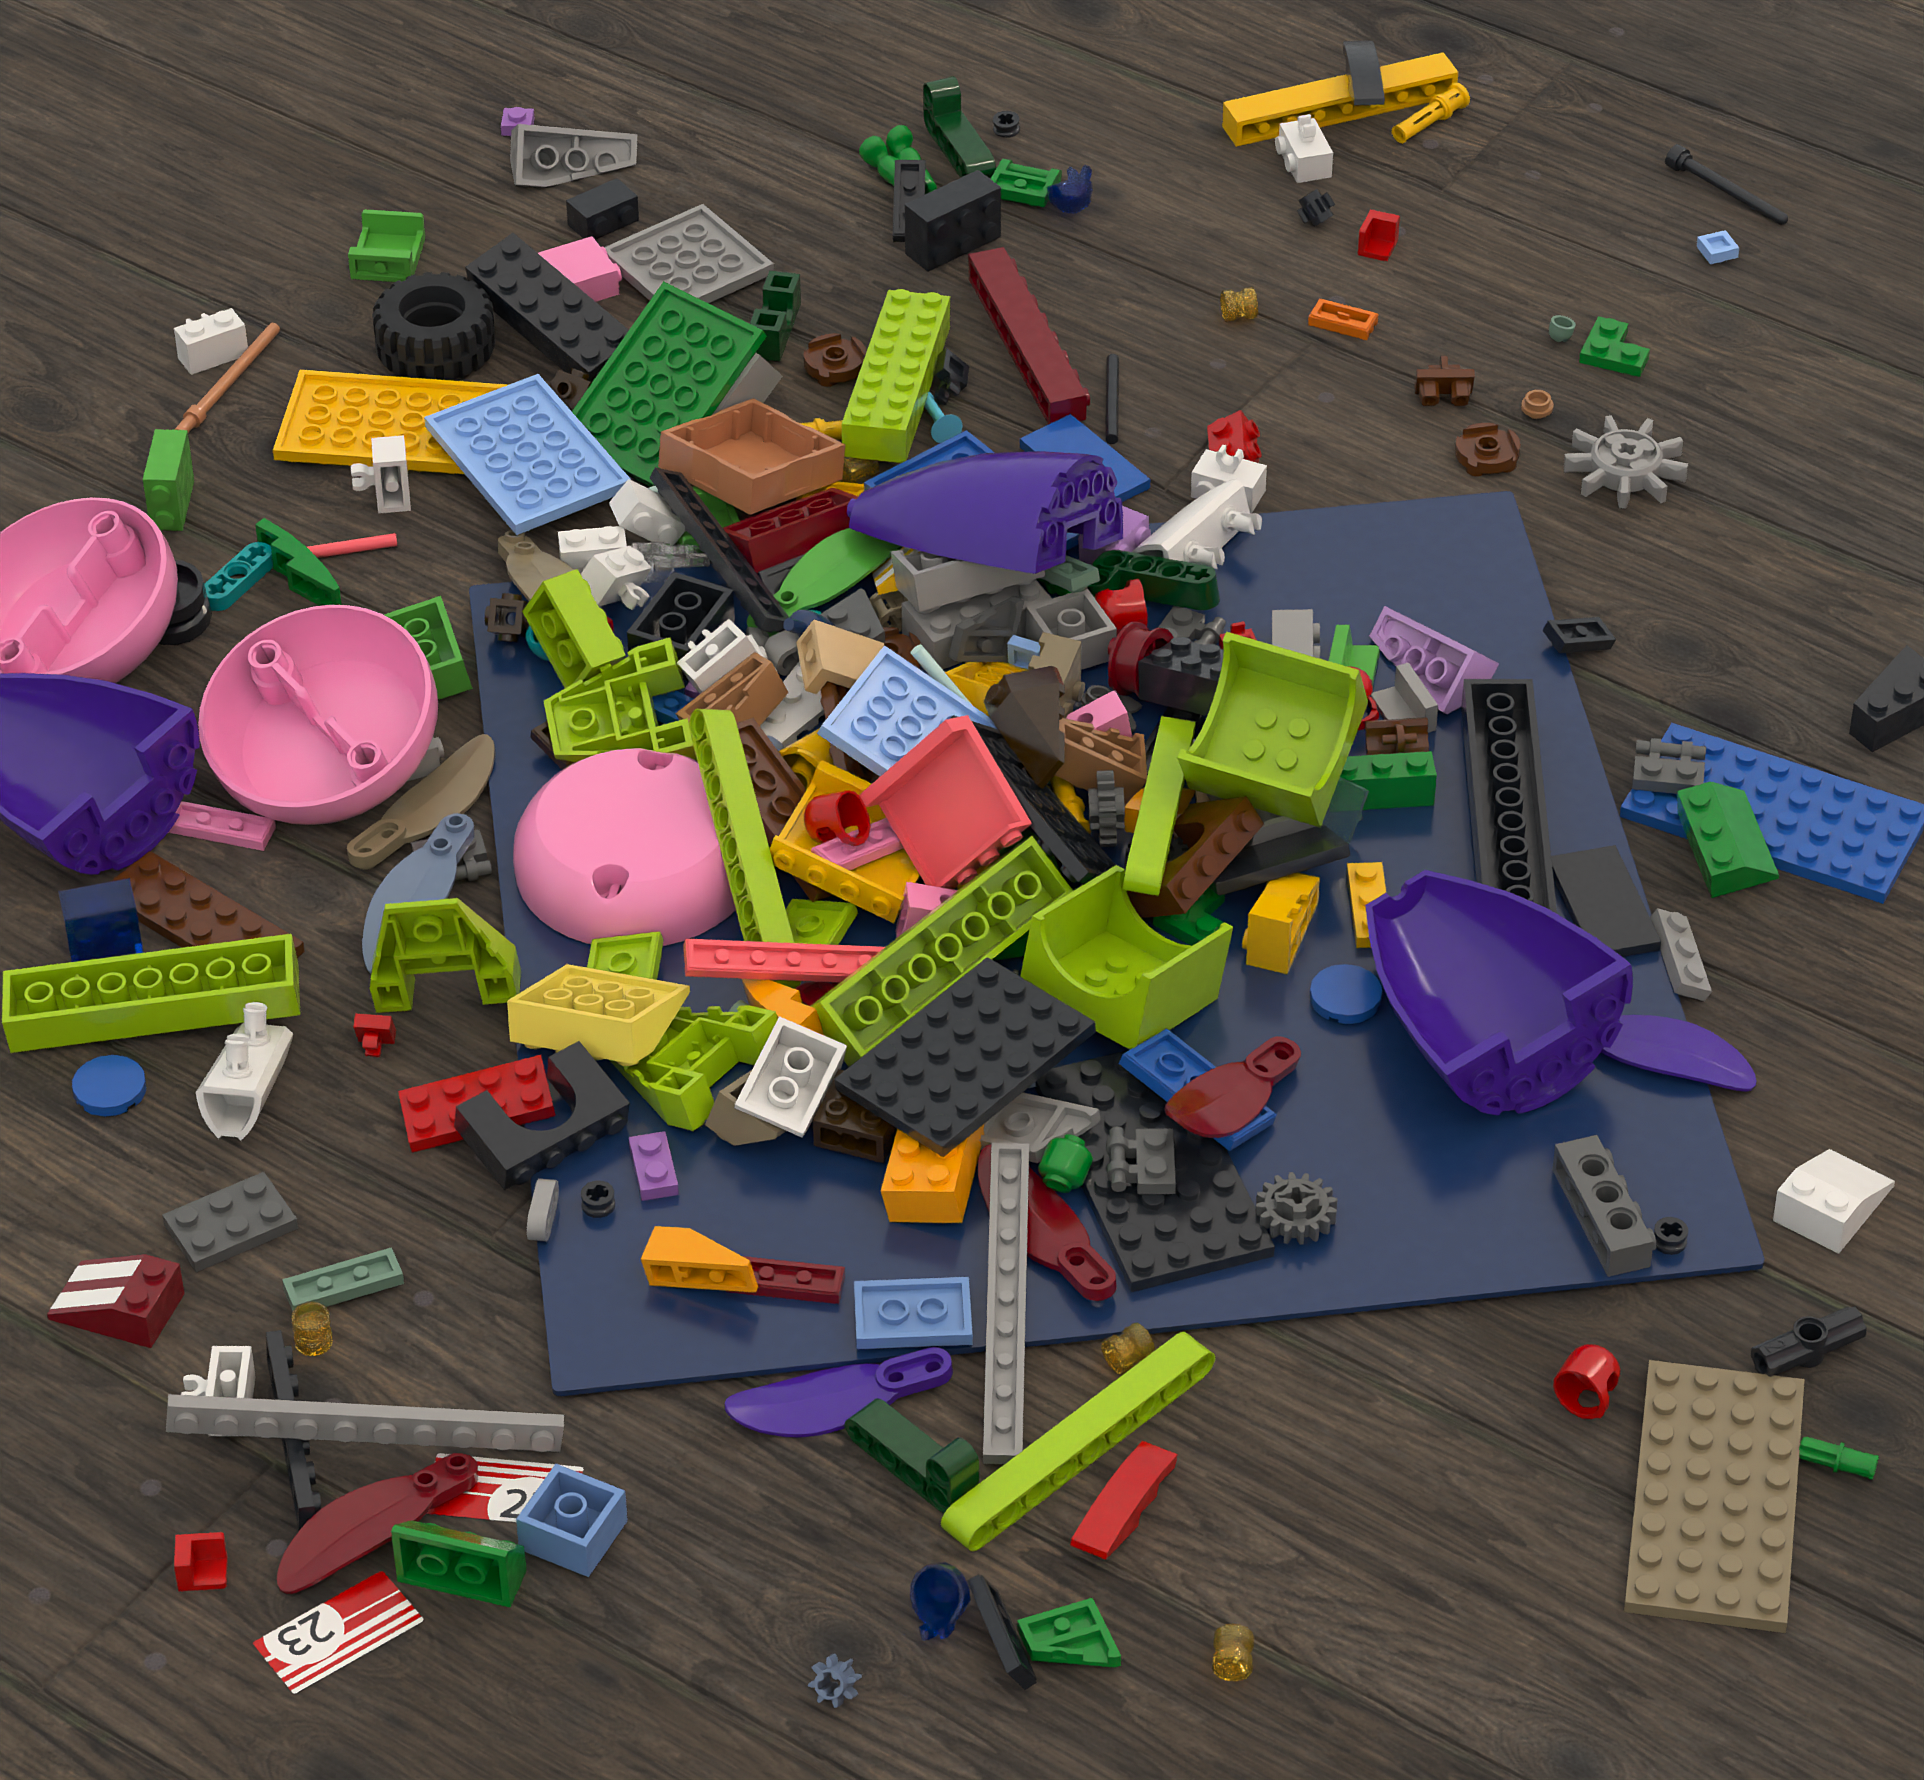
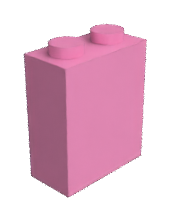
M593 237L538 253L595 302L619 295V282L622 280L619 266L611 262L606 249L603 246L600 247Z

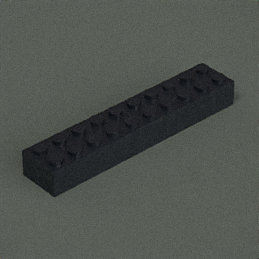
M1464 679L1461 714L1476 881L1513 893L1546 907L1557 914L1533 679Z

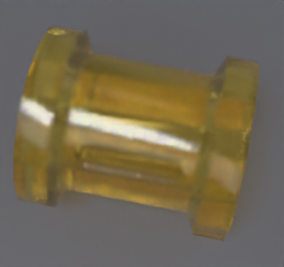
M844 458L841 481L856 483L857 479L866 475H876L879 472L878 461Z

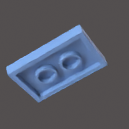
M969 1277L854 1281L857 1349L973 1345Z

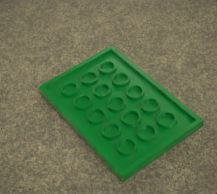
M663 281L577 403L572 413L628 476L650 487L655 486L650 480V476L655 467L659 468L661 431L695 419L711 416L767 336L762 329Z

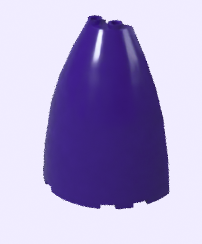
M1034 451L983 453L941 461L904 473L863 491L857 499L852 498L847 506V515L850 518V529L893 544L938 556L1037 574L1065 562L1067 532L1083 534L1082 548L1096 550L1123 539V508L1121 498H1116L1114 493L1117 479L1112 468L1103 465V458L1090 454Z
M1 673L0 820L28 844L59 864L79 873L99 874L100 871L111 868L120 870L133 864L151 851L166 836L177 821L180 814L176 813L184 794L188 795L191 793L197 769L193 768L195 749L200 747L197 720L193 709L152 693L105 680L57 674Z
M1424 870L1405 881L1401 887V893L1390 897L1385 893L1365 905L1369 940L1376 970L1394 1013L1426 1061L1464 1103L1475 1107L1480 1112L1500 1115L1502 1111L1515 1110L1519 1114L1537 1109L1558 1099L1593 1071L1596 1066L1592 1062L1604 1047L1611 1048L1623 1026L1619 1021L1625 1004H1630L1632 997L1633 973L1631 964L1595 936L1550 909L1498 888Z

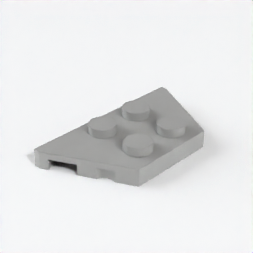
M1022 1092L984 1124V1135H981L980 1139L981 1150L986 1145L992 1143H1029V1161L1039 1163L1051 1139L1064 1138L1066 1134L1078 1137L1097 1125L1101 1120L1099 1109Z

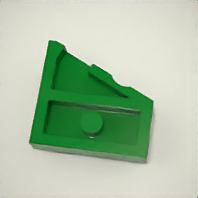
M1093 1598L1017 1620V1631L1032 1661L1103 1667L1121 1666V1654Z

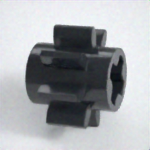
M1317 188L1298 200L1302 208L1298 209L1297 213L1304 224L1311 221L1315 227L1334 215L1330 208L1335 203L1328 192L1322 195Z

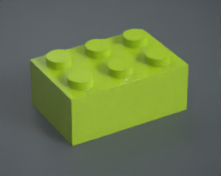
M578 569L543 581L522 611L564 688L580 679L583 682L601 673L599 668L608 663L613 666L626 656L622 642L614 635L608 624L605 612L597 605L591 594L589 583L582 578Z

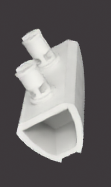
M1238 479L1229 480L1188 504L1132 552L1201 564L1218 569L1217 564L1223 565L1225 558L1224 551L1221 548L1239 531L1255 535L1254 530L1261 529L1262 518L1257 513H1250L1244 485Z
M252 1002L245 1004V1008H243L244 1023L236 1028L233 1034L227 1036L228 1040H225L226 1045L196 1091L202 1117L218 1139L221 1136L238 1137L241 1141L249 1133L282 1069L292 1042L293 1033L287 1027L266 1025L267 1006L263 1003Z

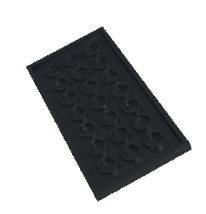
M1129 1050L1052 1068L1035 1082V1089L1041 1097L1099 1109L1100 1122L1078 1136L1085 1141V1147L1091 1152L1093 1157L1092 1164L1081 1187L1131 1292L1274 1257L1275 1246L1265 1226L1260 1225V1216L1256 1215V1208L1226 1148L1214 1138L1202 1137L1188 1131L1167 1116L1165 1113L1167 1101L1119 1064L1122 1055ZM1111 1128H1123L1124 1135L1128 1140H1135L1136 1129H1173L1175 1194H1138L1137 1183H1126V1189L1121 1192H1116L1112 1189L1111 1181L1107 1177V1165L1110 1163V1156L1106 1151V1141L1110 1137L1109 1131ZM1125 1158L1129 1165H1136V1158Z

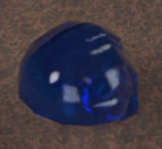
M1087 165L1082 167L1080 174H1078L1076 169L1069 167L1067 169L1068 180L1046 187L1047 197L1054 207L1062 212L1075 214L1089 206L1093 185L1092 181H1090L1092 169Z
M946 1562L926 1565L914 1575L910 1585V1599L913 1609L919 1619L924 1622L923 1625L918 1627L922 1641L930 1640L937 1635H940V1639L950 1636L955 1629L956 1621L961 1617L971 1601L970 1587L964 1574Z

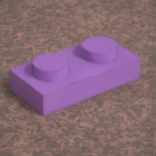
M666 1132L629 1137V1148L641 1200L679 1195L678 1182Z

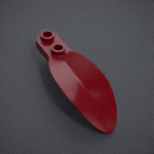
M1272 1037L1252 1051L1245 1061L1218 1066L1190 1081L1167 1102L1165 1113L1183 1128L1202 1137L1221 1138L1233 1135L1249 1125L1262 1112L1271 1095L1272 1086L1296 1068L1301 1057V1050L1294 1041L1288 1038Z
M992 1144L983 1147L978 1158L979 1185L989 1214ZM1029 1167L1027 1257L1048 1268L1059 1271L1086 1299L1101 1301L1111 1297L1117 1289L1114 1269L1090 1246L1088 1233L1074 1211L1053 1189L1047 1187L1043 1180Z
M454 1453L412 1475L394 1477L368 1484L330 1502L304 1524L287 1547L277 1572L279 1589L284 1594H294L320 1582L391 1541V1530L395 1524L410 1520L418 1522L429 1509L438 1507L473 1488L478 1481V1464L476 1460L467 1454Z

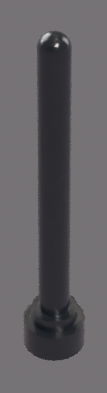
M1680 144L1674 145L1667 153L1665 164L1673 170H1687L1780 225L1787 223V214L1693 160L1690 151Z

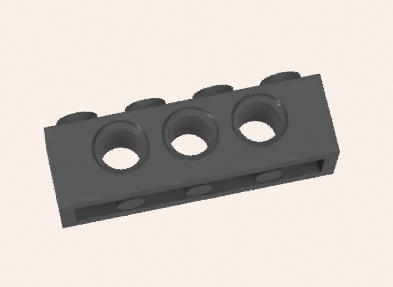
M1598 1135L1555 1144L1552 1170L1607 1276L1610 1277L1650 1267L1652 1251L1656 1250L1655 1235L1651 1228H1646L1642 1220L1639 1204L1631 1200L1624 1176L1618 1175L1614 1167L1611 1151L1608 1148L1604 1149Z

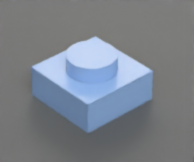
M1726 230L1698 236L1697 248L1709 264L1738 258L1739 247Z
M1013 635L1007 643L1009 664L1029 670L1028 665L1032 656H1040L1039 642Z

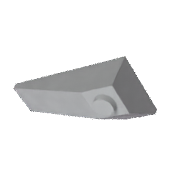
M518 124L511 130L510 162L514 184L518 186L546 188L636 165L637 134Z

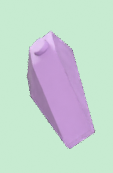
M1384 606L1369 635L1374 643L1379 646V649L1386 658L1393 662L1395 666L1405 663L1410 664L1438 704V710L1446 714L1461 707L1464 679H1491L1499 663L1386 606Z

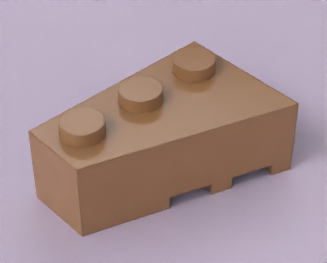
M754 652L675 714L679 720L688 718L690 721L691 714L695 709L730 710L734 714L736 723L754 718L760 726L789 692L772 662Z
M1066 718L1059 720V730L1065 733V763L1055 776L1070 782L1077 788L1088 790V788H1097V771L1113 770L1115 787L1124 788V803L1126 806L1147 780L1144 734L1135 733L1132 737L1119 735V729L1109 728L1107 732L1093 730L1094 726L1090 723Z

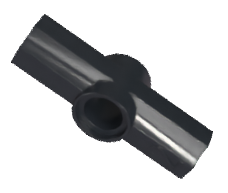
M1847 1306L1822 1318L1802 1317L1795 1322L1793 1330L1752 1347L1751 1358L1754 1362L1755 1370L1759 1374H1767L1769 1377L1778 1375L1798 1365L1806 1368L1816 1367L1822 1363L1824 1354L1864 1338L1867 1327L1864 1324L1862 1314L1855 1306L1852 1308Z

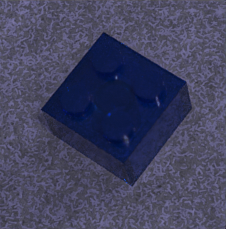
M130 878L58 891L71 962L143 953L137 909Z

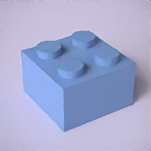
M555 1464L516 1518L518 1544L524 1546L525 1552L589 1577L627 1523L625 1490Z

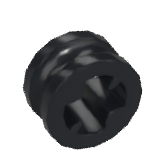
M1012 111L996 113L993 116L994 133L1005 138L1017 135L1020 132L1018 114Z
M592 1181L583 1186L581 1190V1206L586 1215L593 1218H602L613 1212L615 1209L614 1189L608 1182Z
M1665 1217L1658 1220L1654 1228L1656 1249L1669 1255L1682 1252L1687 1245L1688 1227L1686 1223L1675 1217Z

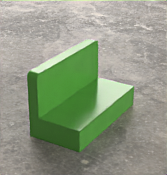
M1336 625L1329 661L1344 666L1357 667L1365 671L1372 680L1373 685L1380 654L1379 646L1353 645L1350 625Z

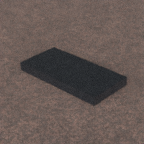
M1323 824L1321 828L1313 827L1243 848L1209 888L1221 896L1344 859L1350 856L1349 844Z
M1616 845L1551 856L1553 879L1576 926L1595 936L1622 957L1660 950L1661 940Z

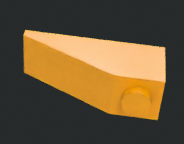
M655 1226L641 1257L650 1286L755 1293L758 1289L750 1260L690 1228Z

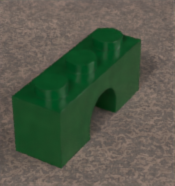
M769 270L762 289V309L755 308L750 324L762 329L767 336L756 353L766 361H781L801 306L800 274Z

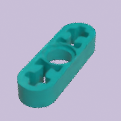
M263 542L247 545L204 584L212 611H222L229 608L273 568L270 545ZM236 574L246 575L245 577L239 579L230 578L231 576Z

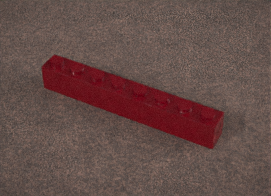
M1004 247L968 254L969 281L1048 425L1069 414L1079 421L1086 420L1087 406H1090L1088 389L1081 386L1077 370L1071 368L1068 354L1065 349L1061 350L1056 332L1051 331L1048 327L1046 314L1040 312L1035 295L1029 293L1026 279L1024 276L1019 275L1015 259L1009 257Z

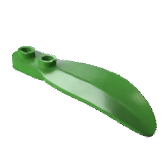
M850 528L839 531L825 538L809 550L791 569L784 579L780 590L773 596L790 618L797 610L818 607L841 595L889 559L892 551L900 550L903 546L874 538ZM749 615L747 626L758 628L755 625L754 619ZM773 631L772 633H768L769 638L779 632Z

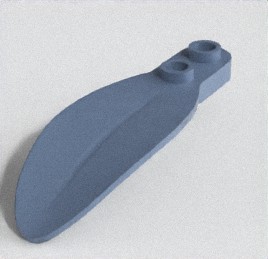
M454 813L444 817L425 845L399 862L377 888L367 911L362 938L364 962L370 974L385 904L448 899L456 879L457 864L475 837L474 823L467 815Z

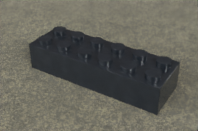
M511 233L465 267L468 282L473 280L487 292L492 302L493 311L566 373L570 374L571 368L589 374L588 381L593 382L629 331L514 233Z

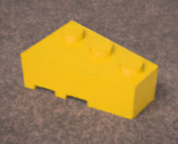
M1297 872L1267 881L1264 891L1248 914V928L1245 930L1242 941V949L1247 950L1246 965L1288 974L1318 905L1319 877Z

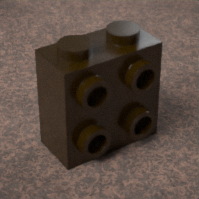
M838 1069L834 1079L837 1076H839L842 1072H844V1070ZM833 1079L813 1119L814 1146L884 1163L894 1143L897 1128L837 1091Z

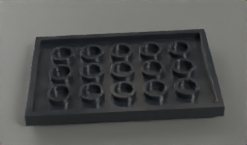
M972 721L1032 824L1026 829H1033L1040 837L1037 841L1040 847L1049 856L1052 857L1055 854L1063 864L1060 867L1062 873L1071 882L1075 883L1078 881L1084 885L1116 866L1050 787L1046 785L1042 789L1037 786L999 730Z
M987 957L834 1079L835 1088L851 1100L944 1157L1096 1033L1095 1021Z

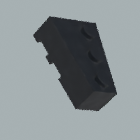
M1908 645L1905 646L1853 704L1849 734L1871 752L1924 725V658Z

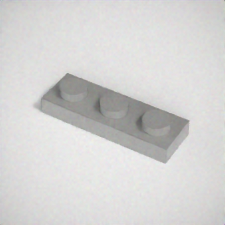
M1657 908L1650 919L1661 940L1660 950L1674 993L1705 1001L1712 990L1687 916H1683L1678 912H1669Z

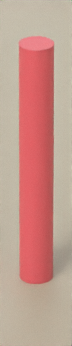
M393 533L308 546L307 548L317 558L395 547L397 546L396 534Z

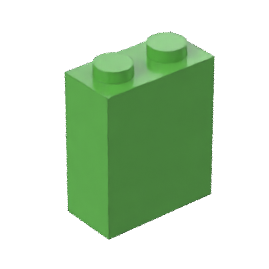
M155 429L143 476L148 516L156 523L160 530L183 531L194 484L188 430Z

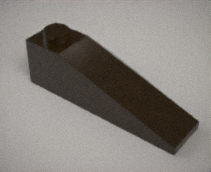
M1054 666L1004 675L997 684L989 688L983 700L990 719L1034 782L1042 789L1065 763V733L1059 730V720L1065 717V708L1059 705V697L1065 694V685L1058 669Z

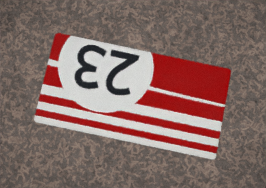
M439 1453L436 1456L435 1462L451 1454ZM473 1457L478 1464V1481L476 1485L440 1506L429 1509L426 1514L516 1522V1518L555 1464ZM561 1465L576 1472L583 1473V1467Z
M379 1571L254 1641L253 1645L291 1692L296 1694L418 1625L424 1619L383 1571Z

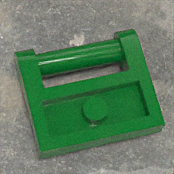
M1002 158L991 180L1001 187L1002 200L1045 207L1055 188H1058L1060 185L1062 171L1051 168L1049 171L1014 164L1012 160Z

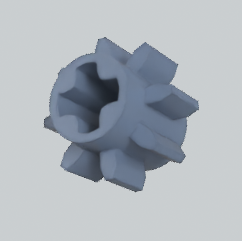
M831 1654L826 1659V1665L818 1662L812 1666L817 1676L808 1683V1687H815L819 1695L817 1698L818 1703L825 1699L832 1700L834 1708H837L843 1704L844 1696L852 1699L858 1695L853 1685L862 1678V1675L855 1674L854 1669L851 1667L853 1659L850 1658L846 1662H838L836 1654ZM830 1675H831L832 1678L835 1679V1680L839 1679V1681H840V1686L838 1685L837 1682H831V1681H830Z

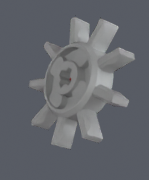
M1610 415L1605 416L1604 435L1600 438H1596L1577 428L1573 431L1572 447L1584 453L1565 454L1563 469L1564 473L1591 472L1590 475L1582 479L1581 495L1584 497L1605 486L1618 491L1617 500L1619 508H1626L1631 492L1643 489L1660 503L1665 502L1668 486L1659 478L1686 482L1688 463L1668 460L1682 455L1683 440L1681 437L1657 443L1651 438L1652 419L1647 418L1638 431L1619 430L1615 420Z

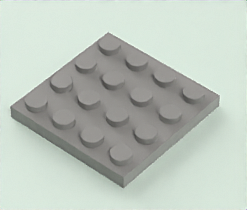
M704 204L604 247L611 262L619 266L622 277L648 300H651L664 281L698 299L710 303L767 277L769 270L774 271L773 262Z

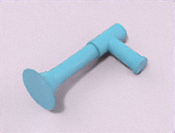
M929 391L924 407L934 420L931 428L932 438L936 442L942 443L960 434L963 425L958 416L952 414L944 415Z

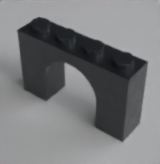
M580 1041L548 1058L546 1078L566 1101L573 1113L561 1126L544 1131L521 1127L507 1116L488 1090L456 1106L455 1129L503 1190L515 1184L522 1185L526 1183L537 1172L545 1168L557 1166L565 1157L576 1151L587 1150L596 1140L607 1134L613 1135L618 1133L627 1124L630 1103Z

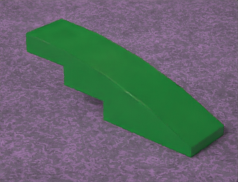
M266 518L255 524L257 542H263L271 546L273 569L287 576L289 590L319 606L342 605L340 587L325 565L310 549L290 533Z

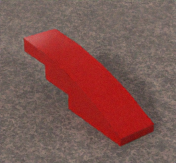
M1142 1441L1107 1482L1071 1538L1070 1546L1106 1560L1138 1527L1142 1511L1157 1497L1159 1484L1175 1468L1178 1454Z

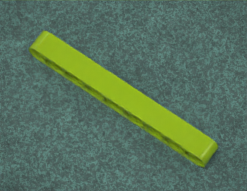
M695 709L689 721L690 734L744 941L794 943L734 714L730 710ZM771 980L793 989L801 984V981Z
M1161 716L1126 865L1123 890L1159 896L1185 781L1177 757L1181 748L1188 750L1192 746L1196 726L1195 721Z
M1186 1332L1176 1334L955 1501L944 1513L941 1519V1527L970 1551L979 1550L1203 1379L1214 1365L1215 1354Z

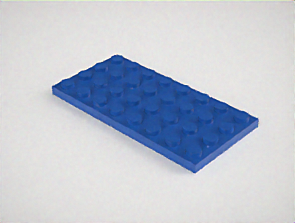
M1671 723L1661 742L1682 744V741H1690L1695 746L1706 747L1705 760L1691 759L1694 762L1705 763L1703 783L1711 781L1745 791L1776 869L1884 904L1924 831V804ZM1660 756V758L1680 760V758ZM1631 789L1621 805L1620 817L1688 839L1677 814V794Z

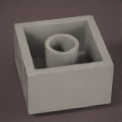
M1088 589L1081 592H1072L1026 607L1027 639L1039 642L1042 633L1046 632L1081 641V670L1109 661L1108 645L1110 640L1116 637L1117 628Z

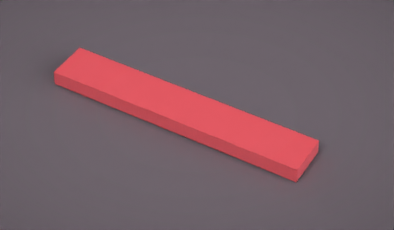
M685 939L683 945L685 976L814 982H842L885 948L876 946Z

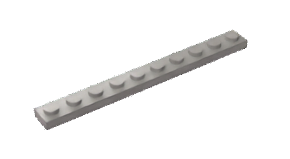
M992 1143L983 1464H1006L1022 1452L1029 1143Z
M168 1394L166 1432L182 1434L195 1433L222 1436L334 1440L341 1442L354 1441L420 1446L531 1450L538 1452H560L564 1430V1415L174 1394Z

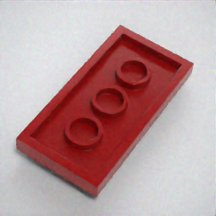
M541 1055L398 1091L412 1153L464 1140L454 1127L456 1106L488 1090L507 1116L518 1125L556 1116Z

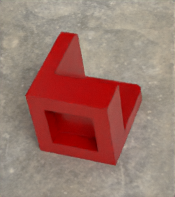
M1370 209L1359 230L1358 255L1388 261L1398 242L1400 216Z
M224 1533L175 1535L174 1569L178 1591L226 1588L228 1555Z

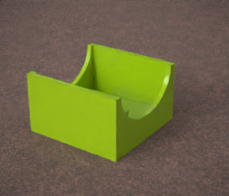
M1226 632L1223 639L1224 652L1221 673L1209 713L1192 746L1188 750L1181 748L1177 757L1188 788L1222 799L1246 796L1256 809L1321 828L1368 704L1360 671Z
M1116 865L1032 915L1020 977L1095 1021L1097 1032L1131 1050L1166 1028L1171 1030L1218 999L1233 926L1224 922L1217 931L1192 946L1179 944L1163 937L1149 927L1132 906L1127 892L1123 890L1125 869Z

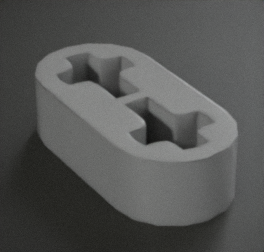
M538 1178L527 1220L528 1240L544 1242L549 1240L558 1203L559 1184L557 1180Z

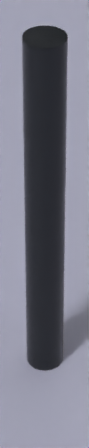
M1110 354L1106 358L1105 440L1108 444H1115L1118 442L1119 357L1115 354Z

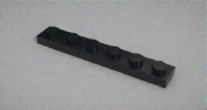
M281 1330L266 1332V1359L274 1400L295 1401L294 1397H299L297 1374H289L288 1369L293 1368L291 1345L284 1346ZM281 1438L299 1531L321 1509L319 1491L312 1492L311 1485H316L313 1461L306 1462L305 1458L306 1455H310L309 1440Z

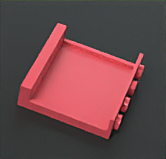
M968 715L946 719L859 795L865 807L875 805L881 807L925 885L952 890L958 885L968 883L978 875L976 870L979 867L989 865L1000 857L999 851L1003 847L1012 846L1023 837L1021 832L1032 824Z

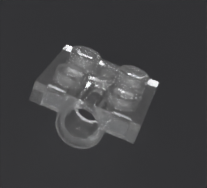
M632 542L631 547L640 551L644 556V560L652 567L643 583L665 582L674 572V568L710 566L709 558L705 553L697 552L698 546L679 544L678 546H672L667 542Z

